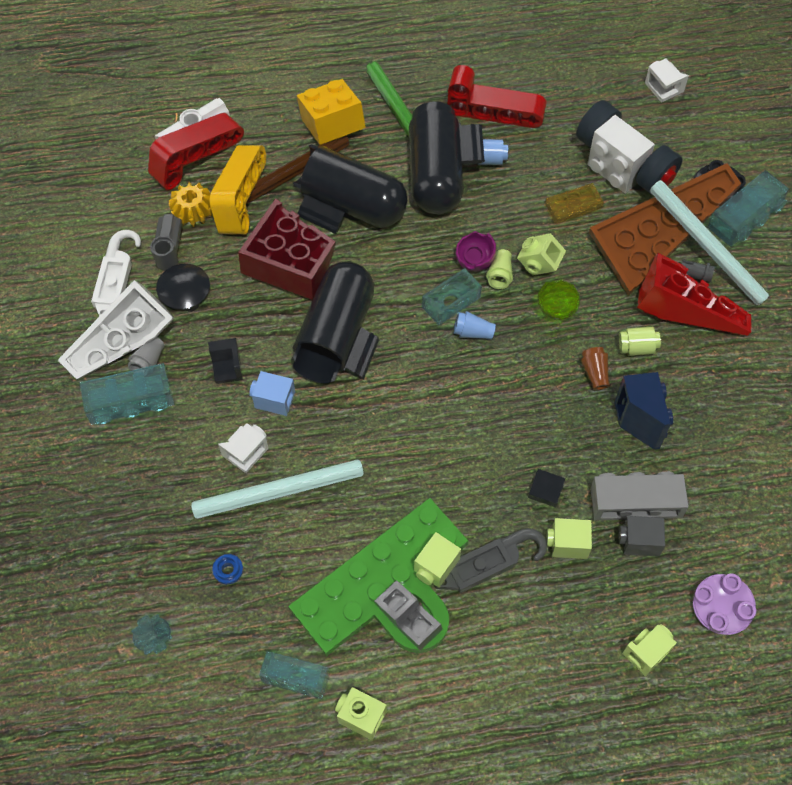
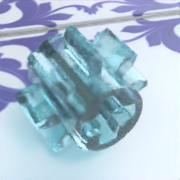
M158 614L151 618L146 615L137 620L138 626L132 629L131 632L133 633L134 645L139 650L144 651V654L148 655L153 651L158 654L167 649L165 642L171 640L172 636L170 635V626L166 620L160 618Z

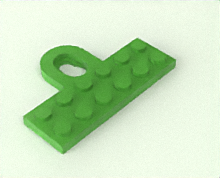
M431 498L288 606L291 613L326 657L373 619L378 621L399 647L409 652L423 653L430 651L444 640L449 627L447 607L435 591L416 576L417 572L414 571V561L435 532L461 548V550L468 545V540ZM396 580L421 602L423 608L442 626L443 630L421 651L386 617L374 602Z

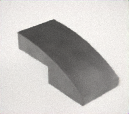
M397 580L374 601L386 617L420 651L443 630L441 624L420 606L418 599Z

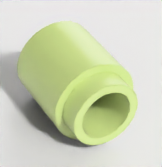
M654 327L626 328V331L619 332L621 354L627 353L628 356L655 354L656 348L661 347L660 333L655 332Z

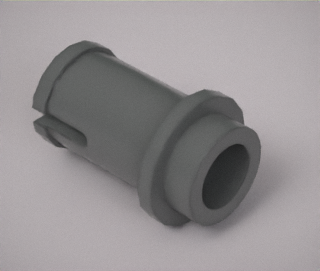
M683 259L682 265L689 269L686 274L694 279H703L704 281L711 282L715 266H710L709 262L706 265Z

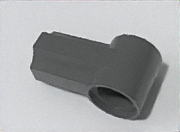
M164 214V216L159 217L155 239L150 244V250L157 268L164 271L177 265L179 262L177 251L182 220L173 214Z

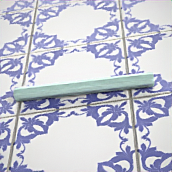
M660 180L651 187L650 192L756 305L762 304L769 297L764 288L663 181Z
M354 460L193 501L191 505L192 512L195 518H202L361 477L363 475L362 463L360 460Z

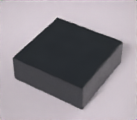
M538 469L528 498L556 508L566 478Z

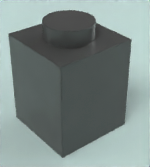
M627 516L624 525L619 526L618 542L623 544V554L660 557L665 548L664 518Z

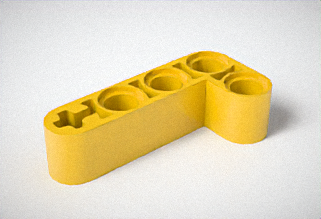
M237 145L211 191L210 207L219 234L245 235L249 231L250 222L246 202L266 165V150L263 145Z

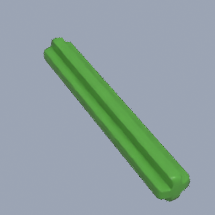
M375 61L367 65L368 75L409 136V124L412 120V114L379 63Z

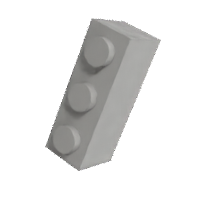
M665 471L657 475H645L642 472H634L627 476H616L613 473H603L595 476L591 485L594 521L626 520L627 516L661 517L664 519L683 518L688 509L684 474H674L673 472Z

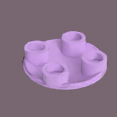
M736 574L709 576L697 586L694 592L693 609L696 617L703 626L714 633L722 635L739 633L750 625L756 615L754 596L749 587Z

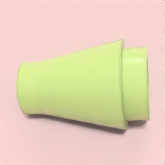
M500 249L496 252L495 259L486 274L489 285L495 289H505L513 280L512 254L508 250Z

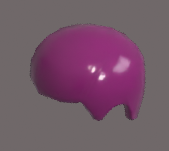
M473 231L469 235L462 237L456 245V259L468 271L479 272L489 268L496 256V243L489 233L481 234Z

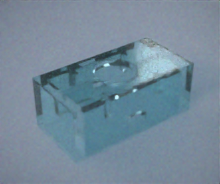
M464 268L423 295L422 308L439 326L481 298L482 286ZM448 296L458 298L449 306H445L443 302Z
M270 651L266 652L259 674L264 684L318 699H323L330 676L328 667Z

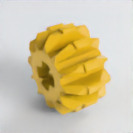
M189 182L186 187L179 185L178 191H171V199L169 200L171 213L182 220L183 226L190 222L194 227L198 221L204 224L205 217H211L212 214L210 191L208 188H203L200 183L192 186Z

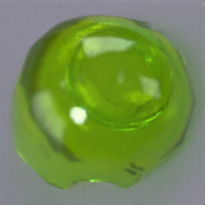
M562 279L545 282L538 292V306L549 319L555 321L568 319L575 315L579 308V292L573 284Z

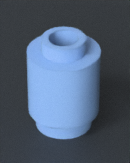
M483 139L485 162L478 163V165H502L503 160H508V145H503L502 139Z

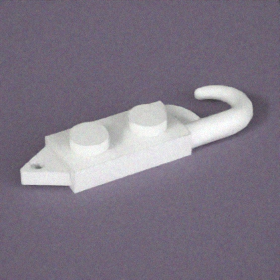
M132 230L118 231L109 241L91 300L99 316L126 289L132 264L130 256L118 249L120 242L125 238L134 239L136 247H140V236Z

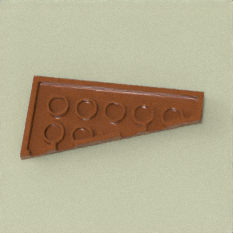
M728 163L671 189V191L703 224L739 189L741 182ZM656 197L600 222L589 229L591 237L628 296L644 281L657 253L669 257L691 236Z

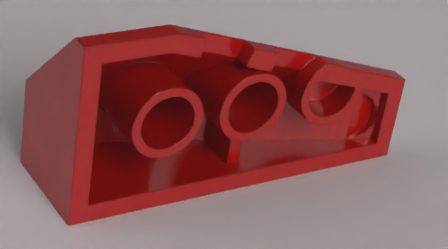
M660 253L656 254L639 290L637 308L663 320L746 336L751 333V314L726 296L718 297L708 288L710 284L703 279L700 283L686 274L689 269Z

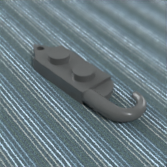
M525 528L502 539L494 540L461 556L456 566L445 579L446 585H441L440 588L436 586V589L458 590L461 594L514 568L519 558L516 545L528 539H533L539 544V551L534 556V560L538 561L547 552L546 538L536 529Z

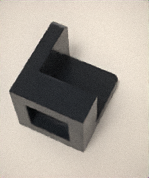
M236 338L208 342L215 383L221 384L243 380Z

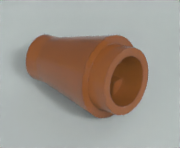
M593 347L583 351L581 363L592 383L593 390L608 388L610 386L608 378V353L604 352L603 347Z

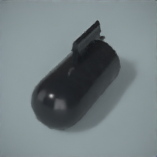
M431 101L418 106L413 111L412 120L409 124L411 190L419 208L427 213L440 215L450 212L461 201L464 191L462 164L474 165L483 163L485 158L482 125H461L451 106L443 102Z
M309 145L310 158L303 174L297 181H293V185L300 188L303 192L302 195L305 196L297 213L301 218L337 234L346 214L380 228L391 226L401 219L406 212L408 202L407 192L402 182L393 176L326 146Z
M351 261L339 262L331 265L324 273L292 347L294 354L291 358V364L295 371L304 378L318 383H328L335 381L339 371L343 372L345 370L360 379L365 378L379 338L361 327L373 299L375 287L370 273L363 266Z

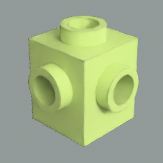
M551 233L527 238L522 244V249L517 259L532 275L555 272L566 250Z

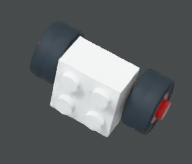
M605 100L594 104L584 115L576 131L577 138L591 148L587 165L594 172L607 179L612 186L620 189L625 194L636 184L652 194L650 192L651 187L660 180L668 186L675 179L682 165V157L666 145L660 146L653 152L655 144L621 119L622 114L617 108Z

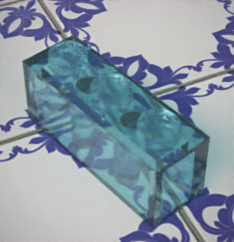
M765 170L714 211L707 228L730 247L739 240L743 242L752 233L753 228L764 225L771 213H778L786 205L787 200L785 198L789 188Z
M164 363L80 382L84 412L91 425L106 424L113 419L121 417L131 418L139 413L151 410L161 411L168 406L175 405L169 375Z

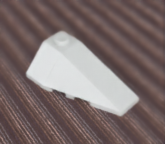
M134 280L58 361L79 380L155 339L171 323L174 317L147 288Z

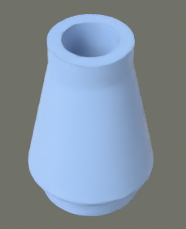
M467 311L465 313L459 312L453 333L458 334L460 338H486L492 340L496 324L490 323Z

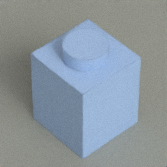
M261 371L258 380H254L250 387V397L253 399L254 407L287 416L295 395L293 379Z

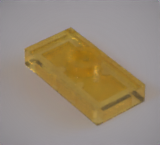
M591 183L548 197L545 200V205L555 223H559L603 208L604 201L594 184Z

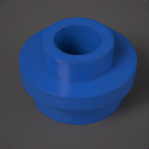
M222 555L213 564V575L222 584H233L243 574L242 562L235 555ZM231 566L234 568L230 574L223 573L225 567Z

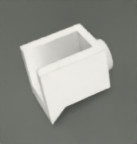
M665 58L649 66L645 84L662 103L684 92L689 75L680 73Z
M248 423L244 427L240 426L228 439V442L218 444L221 455L245 473L269 449L266 433L257 425L250 426Z

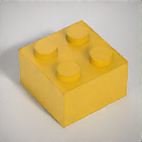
M343 79L330 81L326 85L311 88L304 93L296 95L302 121L319 145L366 128L362 103Z

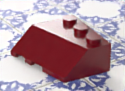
M275 198L238 252L241 274L313 300L320 281L329 268L336 242L315 226L304 223L300 220V216L293 210L291 212L282 207V202Z

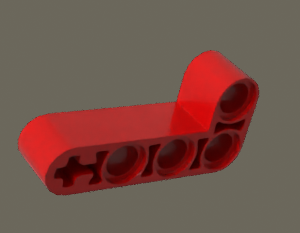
M458 65L453 69L448 88L447 104L454 109L456 116L528 128H537L542 125L547 104L543 96L474 84L475 73L472 68L466 65Z
M220 113L161 136L150 147L148 173L166 190H172L181 182L183 166L234 146L242 139L244 129L227 113Z

